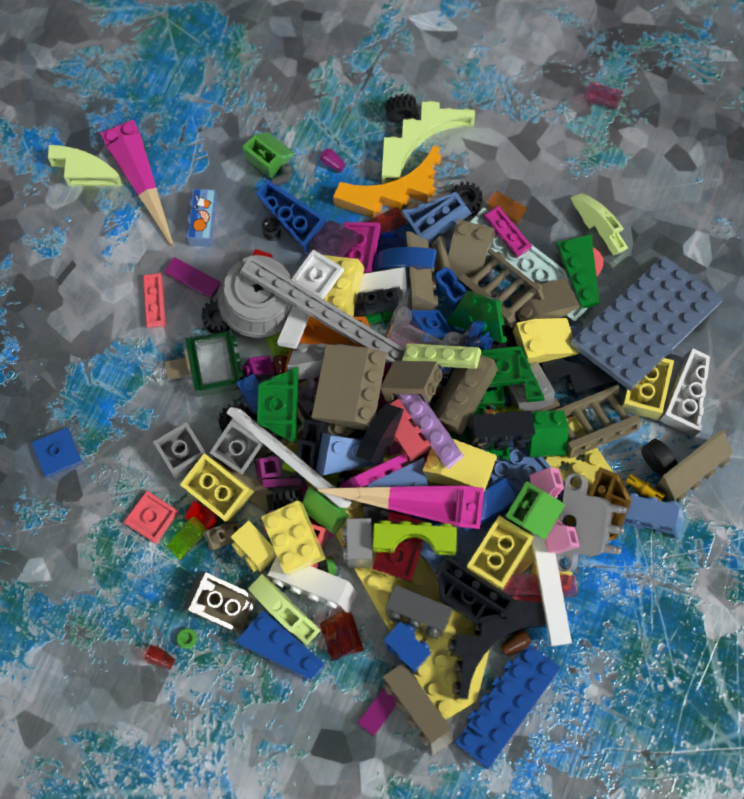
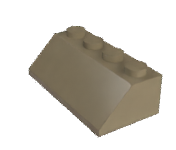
M406 232V247L429 248L428 240L412 232ZM407 267L411 310H434L438 306L437 295L433 293L436 290V280L432 279V275L435 274L434 268L418 270L415 267Z
M480 355L477 369L455 368L432 408V411L446 430L459 436L464 432L498 371L493 359Z
M721 429L662 476L655 488L666 494L664 498L667 501L681 502L687 496L685 493L688 490H696L702 484L700 481L703 478L708 480L716 473L715 469L718 466L723 468L731 461L729 457L733 454L725 432Z

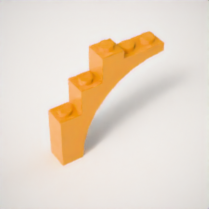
M433 145L428 156L416 169L396 181L372 186L340 182L333 196L334 206L375 219L376 214H380L383 205L401 211L403 205H407L409 197L428 203L430 197L433 198L436 192V187H434L436 170L434 169L436 165L439 166L442 159L440 147Z

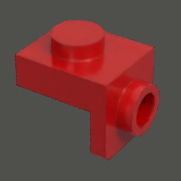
M193 501L187 508L184 518L208 531L213 529L219 516L212 510Z

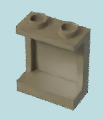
M394 361L381 386L386 402H394L395 394H421L425 402H430L436 392L438 383L442 380V371L439 370L437 361Z

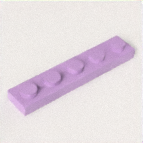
M395 394L446 468L450 469L464 457L459 447L421 394Z

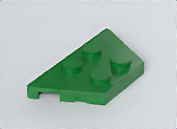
M467 291L447 320V323L470 331L472 323L481 320L485 322L483 336L488 331L490 332L489 337L493 338V340L506 343L507 338L506 336L503 337L502 332L504 318L502 316L501 301L473 291Z
M293 367L291 368L292 370L279 374L273 379L258 385L257 424L296 443L299 368Z

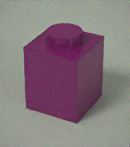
M279 456L254 460L257 479L281 476Z

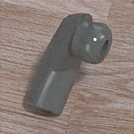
M290 164L282 165L280 176L271 178L273 184L279 186L289 182L293 174Z

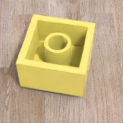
M250 521L246 522L231 536L233 541L231 545L234 551L241 558L243 556L246 557L247 565L253 572L257 570L262 574L274 563L277 555L273 546Z

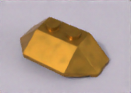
M599 467L589 495L603 497L611 504L626 507L627 512L625 514L612 513L611 525L622 527L632 500L620 475ZM610 533L609 541L617 539L619 533Z

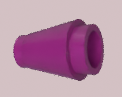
M326 148L319 157L322 164L340 173L346 166V163L333 149Z

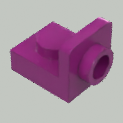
M270 355L249 358L243 365L245 377L252 374L256 378L272 376L275 373Z

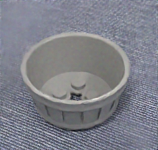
M253 255L256 259L292 279L287 269L277 260L267 256ZM248 256L235 262L223 277L218 290V308L227 325L239 334L253 338L269 337L282 331L293 305L264 287L263 290L254 291L255 288L252 285L257 283L240 273L250 257Z

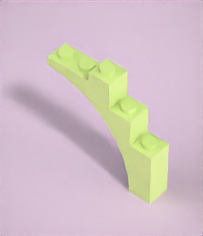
M422 102L421 120L403 119L402 138L394 136L384 137L382 184L400 179L406 161L412 152L432 135L450 128L474 126L475 110L439 109L440 102Z

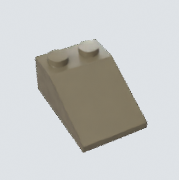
M460 219L457 220L448 259L450 269L455 273L458 281V278L463 273L469 278L473 277L487 264L488 250L492 247L495 237L494 228Z
M566 278L540 284L543 287L542 292L545 298L541 300L534 295L516 312L520 322L532 319L562 318L579 308L580 305ZM525 288L511 296L512 305L529 289Z
M199 571L182 609L242 634L257 598L253 594L209 573Z

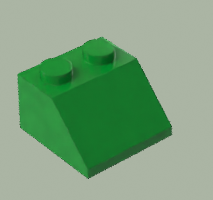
M564 410L532 412L535 435L526 446L529 458L565 456L567 454L569 426Z

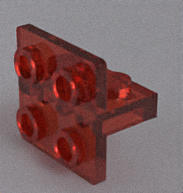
M339 611L320 623L321 632L332 662L344 656L364 651L352 612Z

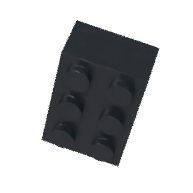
M532 411L472 415L466 427L468 445L487 451V449L501 451L505 450L506 447H514V449L525 448L535 435Z

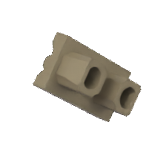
M231 521L203 532L204 537L208 541L209 550L212 551L232 543L231 536L240 529L239 524H234Z

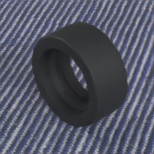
M652 439L641 449L646 463L660 476H664L678 464L672 451L658 439Z

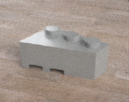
M298 344L297 349H293L288 362V371L292 370L291 368L298 367L299 380L308 379V382L314 381L315 377L320 376L326 344ZM338 344V345H341V346H352V345Z

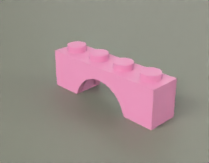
M548 468L529 475L531 484L554 498H557L564 489L559 469ZM559 519L545 540L549 553L559 554L580 547L575 527L566 526Z

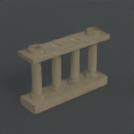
M490 248L488 250L492 258L490 262L475 276L469 278L463 273L458 279L466 291H473L493 298L490 296V292L509 274L516 280L498 297H494V299L501 301L504 323L513 328L517 323L514 318L516 311L534 295L541 300L545 298L542 292L543 287L537 281H531L507 262L499 251L495 252ZM496 265L504 269L487 286L482 288L478 286V282ZM521 285L529 289L510 308L503 306V302Z
M619 385L607 387L599 393L562 408L558 407L552 410H564L566 418L576 416L587 434L578 438L569 426L568 440L570 442L567 445V455L570 459L639 431L641 419L638 414L632 417L628 416L617 400L620 390ZM610 402L621 421L615 424L610 423L600 405ZM593 409L604 428L598 431L593 430L583 412Z

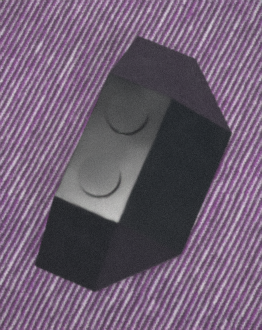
M448 555L444 556L435 570L441 602L475 624L506 617L515 602L514 598Z

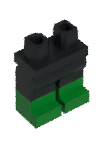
M396 288L362 293L363 313L369 325L382 324L381 312H383L384 323L400 321L401 316Z

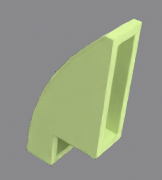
M49 145V162L52 167H65L64 178L68 186H122L119 174L98 157L71 147Z

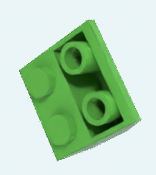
M268 132L254 135L242 146L244 158L269 178L276 174L282 165L286 164L295 155L293 151Z
M526 481L505 517L546 540L566 504Z
M311 487L308 488L303 500L307 514L336 535L350 516L345 512L347 508L339 507L333 501H330L326 495L319 492L317 488L316 490Z

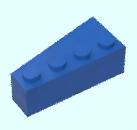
M266 180L256 192L259 202L273 217L278 219L281 227L307 254L325 228H327L326 219L269 180Z
M264 611L257 616L236 640L238 646L267 659L311 683L325 669V663Z

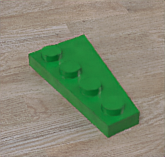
M592 234L557 242L558 253L580 309L597 306L599 304Z

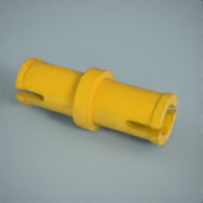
M633 473L630 474L625 484L639 491L641 496L654 497L661 501L666 495L652 487L650 482L647 481L646 483Z

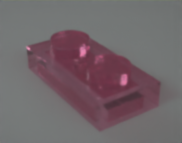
M589 82L583 100L617 110L623 92Z

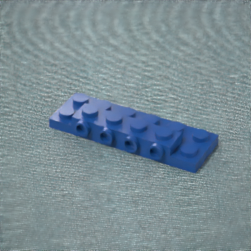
M531 645L523 649L514 662L512 660L508 661L503 668L506 673L502 678L498 676L492 683L493 691L490 695L488 693L484 694L479 701L482 706L478 711L473 710L467 718L469 724L455 742L457 746L487 769L491 767L561 668Z

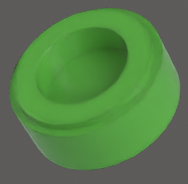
M332 556L325 557L326 572L335 576L336 565Z
M190 628L180 630L176 637L177 644L182 649L188 650L193 648L197 643L196 633Z

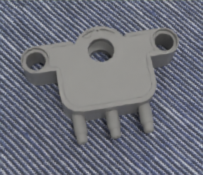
M570 474L565 481L562 503L566 504L558 519L567 526V518L571 515L575 517L577 523L575 530L580 547L556 554L558 570L561 572L574 570L578 564L579 554L596 556L603 553L621 554L622 552L621 548L608 545L610 533H624L623 527L611 525L612 513L625 514L627 508L611 504L603 497L587 495L588 480L582 474ZM576 477L580 479V486L578 488H575L573 485ZM565 557H567L570 561V565L568 568L564 567L563 565V559Z

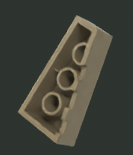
M404 663L383 676L384 685L382 686L389 696L393 695L396 700L394 702L400 712H404L407 722L412 729L416 730L421 742L428 748L432 756L453 742L452 728Z

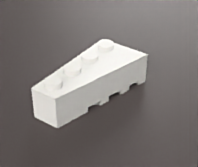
M405 267L363 274L356 306H363L362 293L396 288L399 304L406 303L407 284Z
M694 348L684 356L664 405L663 413L658 421L692 437L701 432V417L704 411L703 401L706 395L705 384L708 378L710 356Z
M277 556L268 573L274 585L281 588L286 586L293 593L298 595L304 594L315 602L319 601L330 608L337 609L346 614H349L358 594L349 581L311 566L291 575L284 574Z

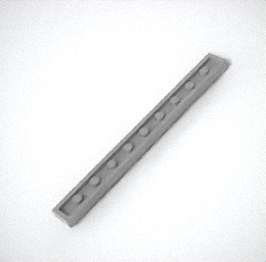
M250 255L242 267L241 274L357 345L387 352L385 362L390 365L394 361H402L405 352L404 348Z

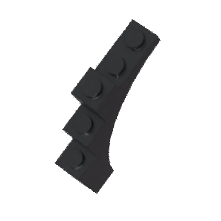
M515 312L514 318H515L516 322L518 323V322H520V320H519V317H518V315H517V312ZM506 324L507 331L511 332L513 339H511L512 346L516 347L517 344L512 332L514 327L510 328ZM561 358L539 363L550 384L567 380L565 382L568 392H571L572 397L613 386L618 382L597 365L578 364Z
M515 600L506 617L479 624L474 623L473 632L476 633V636L455 634L452 636V639H449L448 651H450V657H458L454 664V672L457 673L456 681H454L452 687L455 700L468 699L470 684L475 670L485 653L497 641L509 633L531 627L547 628L542 603Z

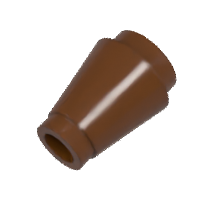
M522 629L521 631L517 630L500 646L508 656L528 648L532 641L525 630Z

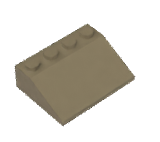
M326 344L311 419L366 432L376 415L387 352L368 347Z

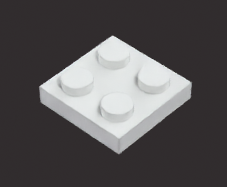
M312 250L291 280L324 299L344 272V269L317 251Z

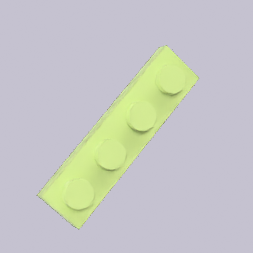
M407 344L402 361H437L440 367L477 369L481 350L479 347Z

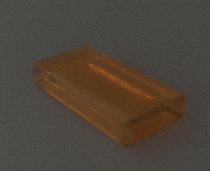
M498 191L494 193L487 204V208L491 210L499 206L508 218L516 224H519L528 209Z

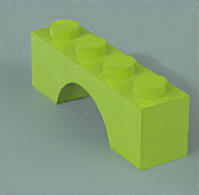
M390 521L374 523L373 552L394 553L398 544L403 540L420 538L431 546L434 555L455 556L457 527H452L451 524L443 523L440 526H432L431 523L426 522L419 525H411V522L391 524Z

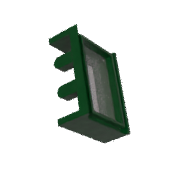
M231 330L192 339L185 338L197 397L238 389L237 382L244 379L243 370L239 371L238 364H241L239 353H235L234 347H238L236 336H232Z

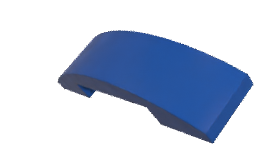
M398 247L380 251L375 256L373 272L403 267H415L418 270L433 269L437 250L421 247Z

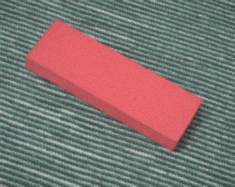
M162 274L143 275L146 327H164L166 324Z

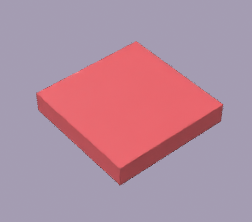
M146 490L124 520V524L157 544L179 514V511Z

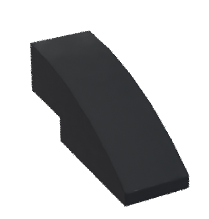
M386 403L366 431L356 457L380 465L386 446L391 447L404 409Z
M307 418L304 419L303 438L298 439L297 456L313 470H316L322 433H328L329 423ZM295 471V478L306 480L302 475Z

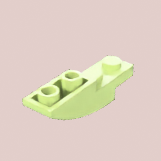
M583 193L570 198L575 209L582 216L583 222L589 229L597 228L598 234L604 239L608 250L614 256L628 249L619 234L624 228L605 206Z
M263 574L248 588L257 600L288 631L293 632L306 645L321 631L313 621L299 610Z

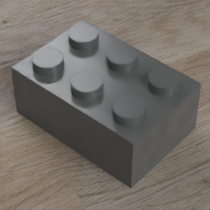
M395 585L386 605L385 615L389 616L388 620L399 623L401 621L408 623L415 631L423 630L427 636L437 639L438 637H443L453 608Z

